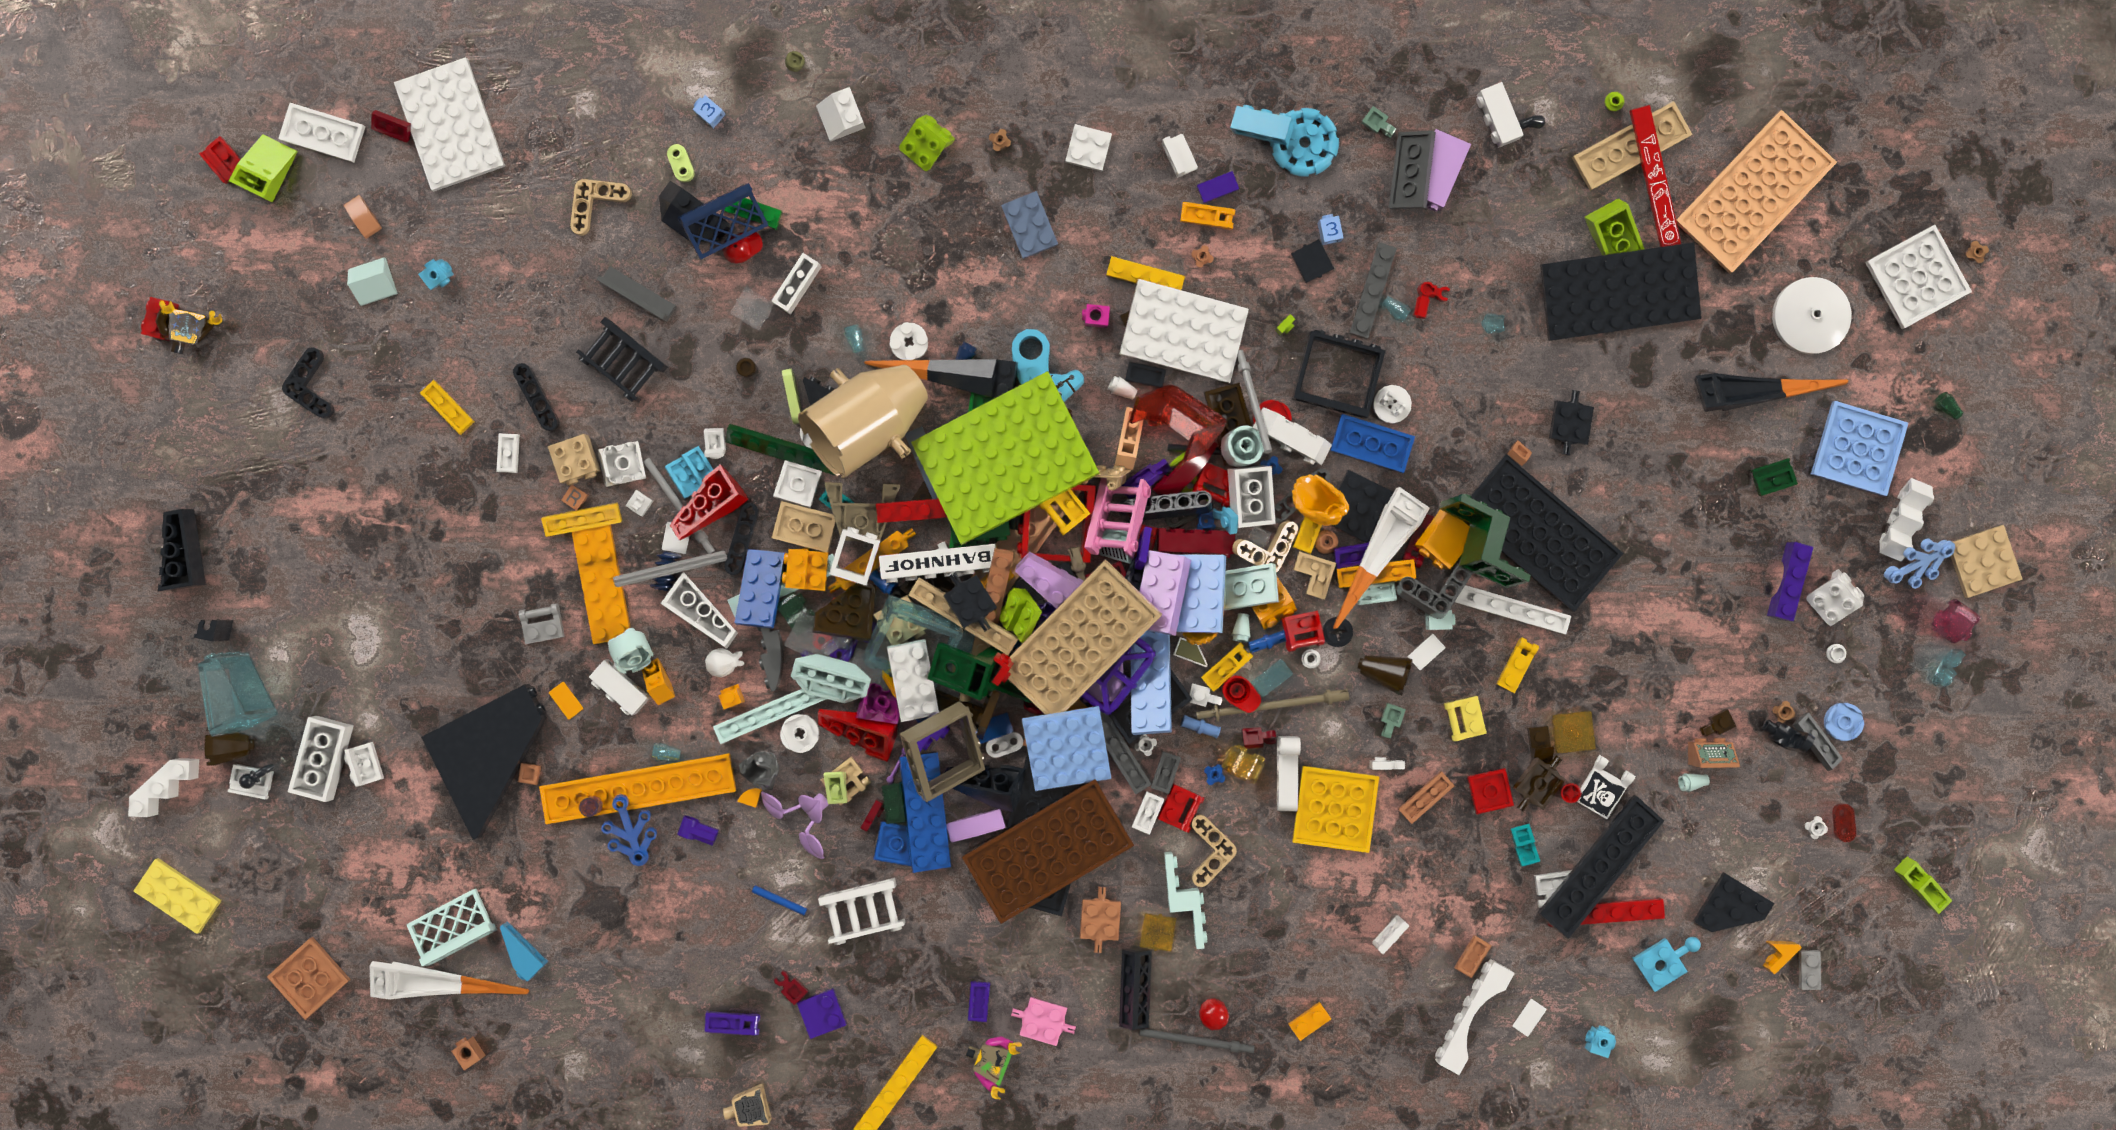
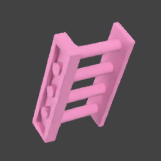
M1101 478L1084 546L1090 554L1098 555L1101 547L1124 549V552L1130 558H1134L1135 552L1138 550V538L1147 499L1151 495V488L1144 479H1140L1139 487L1120 486L1112 491L1107 487V478ZM1116 493L1137 496L1134 505L1112 504V495ZM1110 511L1132 513L1130 523L1107 521L1108 513ZM1106 529L1128 531L1126 541L1102 539L1103 533Z

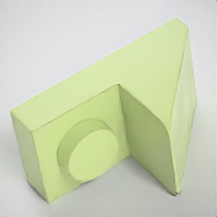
M846 772L824 773L828 804L847 803Z

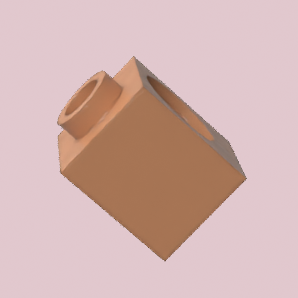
M464 1037L455 1043L457 1047L451 1051L463 1070H466L486 1056L474 1037L468 1040ZM464 1048H468L471 1051V1056L465 1054Z

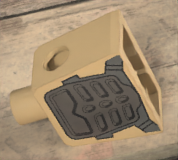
M763 1083L735 1095L731 1100L732 1106L723 1108L725 1120L736 1118L739 1127L767 1125L772 1119Z

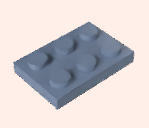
M1037 191L1001 205L1022 259L1058 245Z

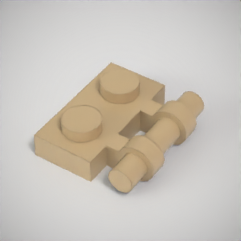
M852 756L832 771L846 772V784L850 781H853L855 784L847 791V802L852 800V797L859 791H864L866 786L871 783L867 776L862 780L858 778V775L863 770Z

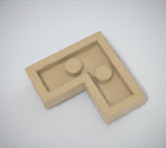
M1298 552L1293 570L1311 575L1306 594L1325 600L1336 563Z

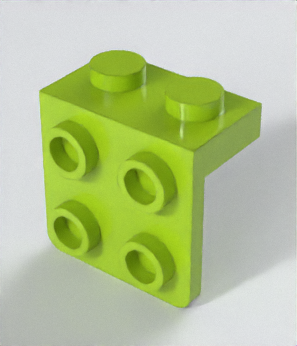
M924 115L915 121L900 144L899 149L924 171H928L943 149L952 145L955 138L949 130L938 125L933 117Z

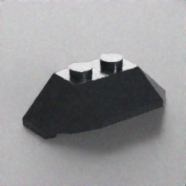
M669 181L659 195L661 221L690 241L677 217L704 203L677 184ZM713 214L708 216L706 224L716 227L719 217ZM722 218L719 229L728 232L731 224ZM697 223L689 225L691 233L699 236L702 225ZM705 227L702 237L712 241L715 230ZM718 231L715 242L722 241L726 234ZM701 240V241H700V243H708L707 241H704V240Z

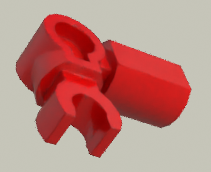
M1431 282L1420 284L1417 288L1420 296L1417 297L1413 317L1426 319L1430 303L1429 297H1436L1440 302H1446L1448 298L1443 297L1441 293L1442 291L1449 292L1450 288H1437Z

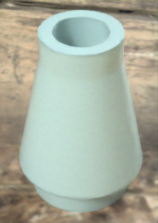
M1238 613L1232 632L1233 641L1248 642V638H1250L1248 614Z
M1684 773L1678 778L1679 788L1681 791L1691 792L1710 783L1707 774Z

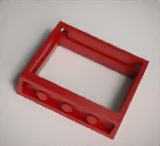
M1079 484L1071 488V490L1085 491L1084 506L1090 514L1083 519L1080 552L1083 562L1090 563L1091 554L1084 546L1094 510L1096 486ZM1030 510L1021 514L1022 522L1018 523V535H1021L1020 542H1017L1016 548L1017 554H1019L1021 559L1028 552ZM1033 553L1044 560L1071 562L1069 555Z

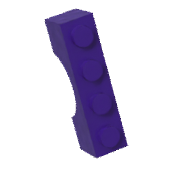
M1797 542L1786 543L1782 557L1784 565L1783 578L1778 591L1771 598L1767 613L1768 617L1783 621H1794L1814 547Z

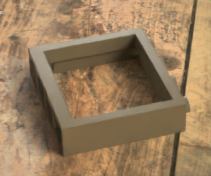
M960 701L900 733L916 792L925 802L934 799L985 770L983 763L985 758L979 748L981 743L975 733L977 728L971 718L973 714L970 712L969 707L964 706ZM959 719L969 760L928 782L917 742Z

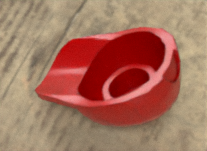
M755 232L723 248L722 251L730 263H743L762 250L763 242L760 235Z
M1234 675L1224 683L1222 691L1229 703L1247 713H1251L1259 707L1261 697L1246 678Z

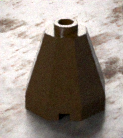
M208 726L206 731H210V735H205V759H210V761L206 762L207 766H215L249 755L251 751H254L255 741L251 739L249 734L221 726Z

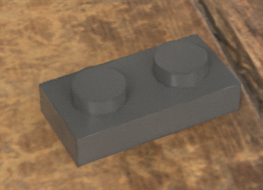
M1162 751L1151 788L1167 794L1170 793L1181 760L1180 756Z

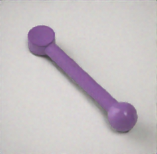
M903 747L902 750H901V751H902V754H901L900 757H903V756L906 755V754H905L904 747ZM899 760L891 775L886 779L890 784L894 782V776L900 766Z

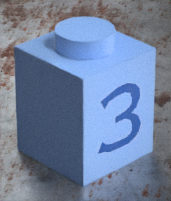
M706 95L703 98L700 97L694 104L693 111L713 129L726 115Z
M1333 214L1322 216V219L1317 223L1322 245L1341 242L1343 233L1339 216L1333 217Z

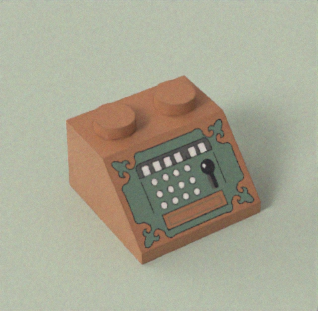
M1694 738L1693 742H1688V765L1699 768L1740 767L1733 742L1726 741V738H1714V741H1706V738Z

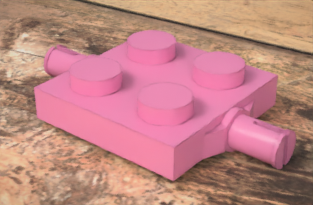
M1030 997L1028 1006L1024 1011L1013 1008L1011 1016L1022 1019L1021 1036L1057 1046L1059 1036L1063 1031L1074 1034L1076 1026L1065 1024L1067 1007Z

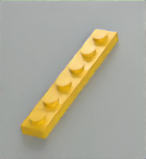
M921 1035L853 1130H877L937 1049L936 1044Z

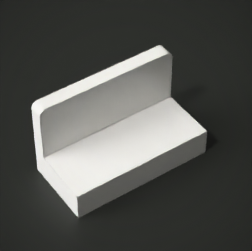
M1183 134L1173 138L1168 136L1162 139V146L1177 178L1198 168Z

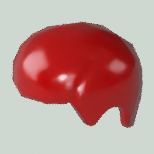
M1215 998L1207 999L1201 1004L1199 1009L1200 1020L1206 1028L1213 1031L1220 1030L1227 1025L1229 1013L1224 1002Z

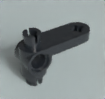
M1768 719L1762 727V730L1769 733L1768 737L1773 742L1791 751L1805 753L1811 748L1815 737L1811 734L1797 731L1779 721L1773 723Z

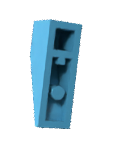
M507 921L500 926V930L512 966L516 970L517 976L528 982L548 961Z

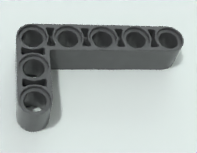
M1459 561L1439 594L1412 577L1401 579L1397 586V594L1433 618L1442 619L1454 604L1473 572L1460 567ZM1455 575H1462L1464 580H1458ZM1403 584L1409 585L1410 588H1411V590H1410V591L1404 590L1403 587H1402V585H1403ZM1446 590H1452L1454 596L1447 595ZM1419 595H1425L1428 601H1422ZM1436 605H1441L1444 611H1438Z

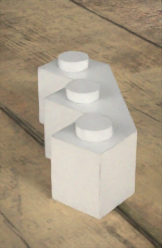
M1262 408L1261 413L1268 438L1281 444L1280 448L1291 453L1293 450L1304 456L1303 460L1311 465H1314V463L1323 464L1332 444L1326 439L1312 434L1308 429L1297 423L1285 419L1286 417L1267 408ZM1255 422L1253 428L1258 431L1257 424Z
M1910 478L1901 489L1897 499H1900L1897 508L1892 509L1887 524H1890L1886 534L1882 533L1879 540L1880 553L1898 561H1902L1905 558L1903 553L1907 548H1913L1912 536L1924 524L1922 511L1926 506H1930L1934 500L1933 487L1913 478Z
M178 758L169 760L129 797L128 816L150 817L158 815L159 798L169 799L178 797L179 780L198 778L199 759Z

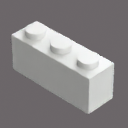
M1502 82L1485 88L1477 94V104L1485 114L1483 116L1484 122L1490 127L1492 132L1491 139L1494 144H1497L1498 148L1517 141L1524 135Z
M802 253L772 299V302L791 315L821 269V265Z
M609 659L603 660L589 676L593 680L591 682L592 685L599 690L602 688L607 693L606 697L610 701H616L620 704V709L627 715L637 714L651 698L625 673L619 672L615 664Z

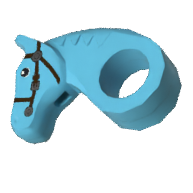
M1026 329L1018 333L1012 343V359L1014 362H1018L1016 375L1021 385L1047 371L1049 372L1050 344L1046 336L1038 330ZM1027 339L1039 341L1043 347L1041 355L1033 360L1024 358L1019 351L1022 342ZM1073 370L1063 375L1050 374L1064 402L1084 384V376L1079 370Z

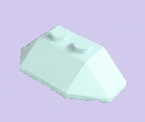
M820 654L796 658L791 677L796 680L798 685L807 694L841 703L866 697L871 678L857 665Z

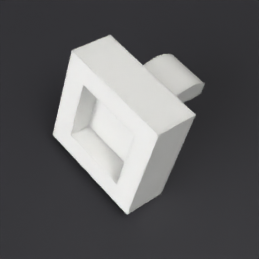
M636 490L626 506L643 517L653 503V500Z

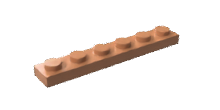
M994 548L985 589L997 606V609L989 613L986 618L998 625L1014 552ZM975 636L971 654L976 656L992 645Z

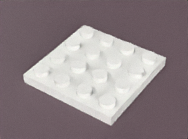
M1936 225L1923 230L1865 262L1901 329L1912 325L1972 292Z

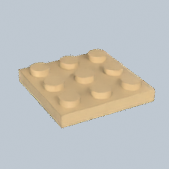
M2004 525L1952 541L1955 544V550L1951 555V559L1965 598L2022 580Z

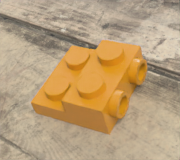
M789 549L788 553L784 554V564H787V572H783L782 583L785 584V588L826 591L829 553Z

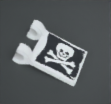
M1599 755L1580 788L1582 794L1576 802L1608 819L1626 788L1633 782L1636 776L1626 770L1621 780L1603 770L1609 760Z

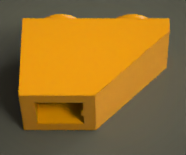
M658 658L652 660L647 667L642 669L647 692L656 704L660 705L674 698L675 694Z

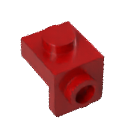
M999 652L993 658L995 662L1002 666L992 680V683L996 686L1001 681L1003 683L1007 681L1011 675L1008 671L1014 664L1008 655L1000 654Z

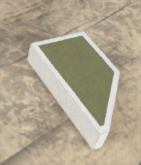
M1179 637L1173 655L1207 667L1208 664L1199 645H1191L1186 639Z

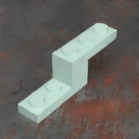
M1164 852L1170 913L1192 911L1196 949H1204V943H1207V933L1203 931L1202 924L1206 923L1205 912H1201V904H1204L1203 893H1199L1198 888L1176 890V887H1179L1178 875L1175 876L1174 868H1178L1177 857L1173 856L1172 852Z

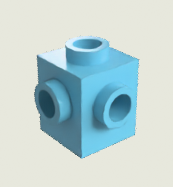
M432 259L424 265L426 269L418 274L430 290L437 288L439 285L441 288L451 282L449 278L454 275L449 263L443 259L437 261Z
M1599 1025L1598 1028L1592 1026L1591 1030L1586 1034L1585 1048L1591 1053L1609 1058L1610 1052L1616 1044L1615 1035L1610 1032V1029Z

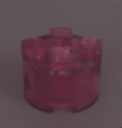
M1952 599L1947 602L1949 606L1944 611L1939 610L1931 625L1934 626L1932 629L1934 632L1955 644L1961 640L1967 641L1971 637V630L1980 621L1981 617L1959 600Z

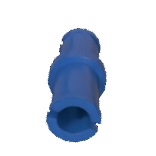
M1281 630L1271 635L1265 634L1262 638L1247 642L1252 654L1265 648L1271 649L1274 645L1286 642L1284 630Z

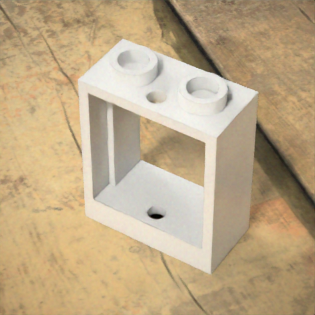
M848 527V529H843L829 574L867 585L880 540L877 539L878 536L867 532L866 535L858 533V529ZM846 536L874 544L865 575L837 567Z

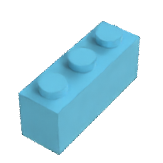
M1243 105V107H1236L1230 128L1234 134L1288 146L1294 122L1288 114L1279 113L1277 115L1272 114V111L1267 109L1259 111L1254 110L1252 106Z

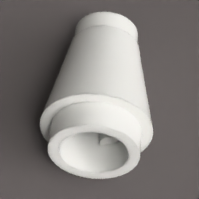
M1114 376L1108 386L1111 394L1132 400L1138 391L1120 376Z

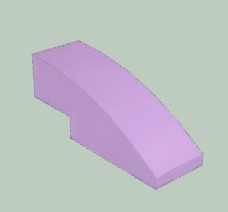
M997 808L947 823L946 827L950 841L956 842L1006 828L1001 809Z

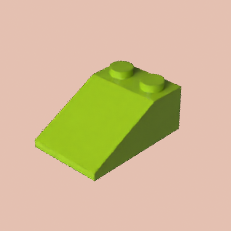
M1616 199L1584 217L1602 255L1644 249L1631 210L1626 202Z

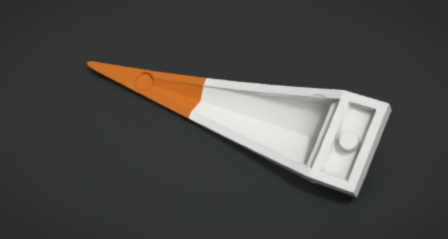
M1401 487L1395 489L1388 504L1383 509L1333 629L1340 626L1383 568L1421 525L1430 509Z
M372 961L370 964V996L376 998L398 999L472 993L528 994L529 992L528 989L398 962L389 964Z

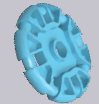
M1301 108L1299 111L1292 110L1286 113L1291 116L1294 122L1288 146L1285 145L1286 150H1281L1280 145L1283 144L1270 142V146L1273 147L1274 153L1272 155L1282 169L1289 170L1290 174L1301 177H1309V174L1314 173L1317 175L1325 171L1332 164L1333 157L1335 158L1338 153L1339 138L1336 136L1337 129L1327 115H1321L1320 111L1316 109ZM1302 118L1303 123L1297 124L1296 119ZM1314 120L1321 123L1319 128L1317 125L1312 124ZM1328 134L1329 140L1324 141L1323 135ZM1306 138L1309 140L1310 145L1304 148L1300 146L1299 140ZM1322 151L1327 153L1325 157H1321L1319 154ZM1291 157L1298 160L1295 165L1289 162ZM1312 161L1313 166L1307 167L1306 162Z

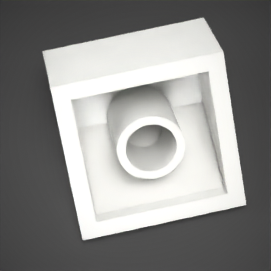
M850 87L832 93L816 105L830 142L865 128Z

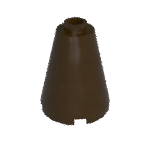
M1365 655L1364 658H1360L1357 669H1360V674L1402 696L1413 659Z

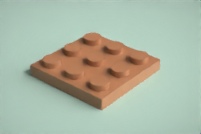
M313 937L309 938L267 976L305 1020L351 980Z

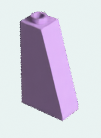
M1435 129L1436 135L1427 208L1437 212V210L1441 211L1444 208L1471 144Z

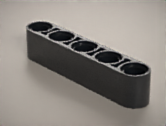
M1207 491L1151 496L1147 499L1146 506H1151V508L1144 512L1143 520L1206 514L1212 511L1214 504L1210 493ZM1136 498L1122 500L1119 504L1134 505ZM1204 499L1208 500V503L1205 505L1199 504ZM1183 502H1189V505L1186 507L1180 506ZM1164 504H1170L1167 509H1162L1161 507ZM1119 512L1124 521H1131L1132 513Z

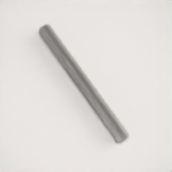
M718 551L613 577L615 587H621L727 560V555L725 551Z

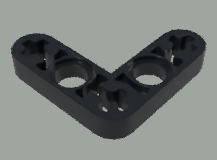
M308 348L284 381L282 390L285 395L316 416L329 418L334 413L333 405L306 387L322 364L324 354L317 348ZM311 353L316 354L317 360L312 359ZM305 361L313 365L312 368L309 365L304 364ZM302 367H305L308 371L307 376L304 378L299 376V370ZM294 385V388L301 392L299 394L293 392L289 386ZM306 394H311L313 397L310 404L304 402ZM316 405L326 406L327 413H322V409L316 407Z

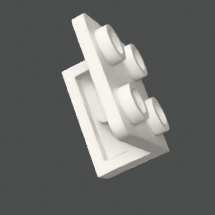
M1839 569L1832 573L1830 581L1808 594L1806 598L1809 604L1830 626L1862 607L1864 600L1863 592L1858 587L1855 588L1850 583V577Z

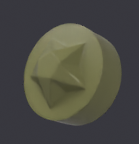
M797 51L789 52L785 58L786 67L793 72L800 71L805 64L803 55Z

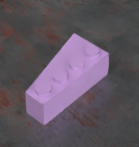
M1030 551L1016 565L1015 572L1056 609L1084 582L1080 578L1077 579L1068 574L1067 571L1053 566L1052 563Z

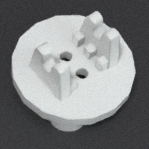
M1389 385L1377 392L1372 407L1379 419L1393 424L1402 421L1408 416L1411 411L1412 402L1410 395L1405 389L1400 386Z

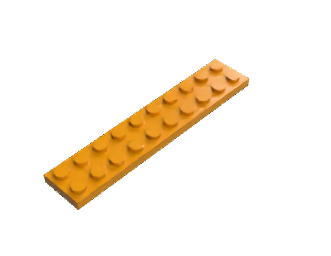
M730 753L539 786L545 824L619 812L612 806L615 796L619 794L628 797L629 804L627 810L736 791ZM618 801L617 805L619 807H622L623 803L621 801Z

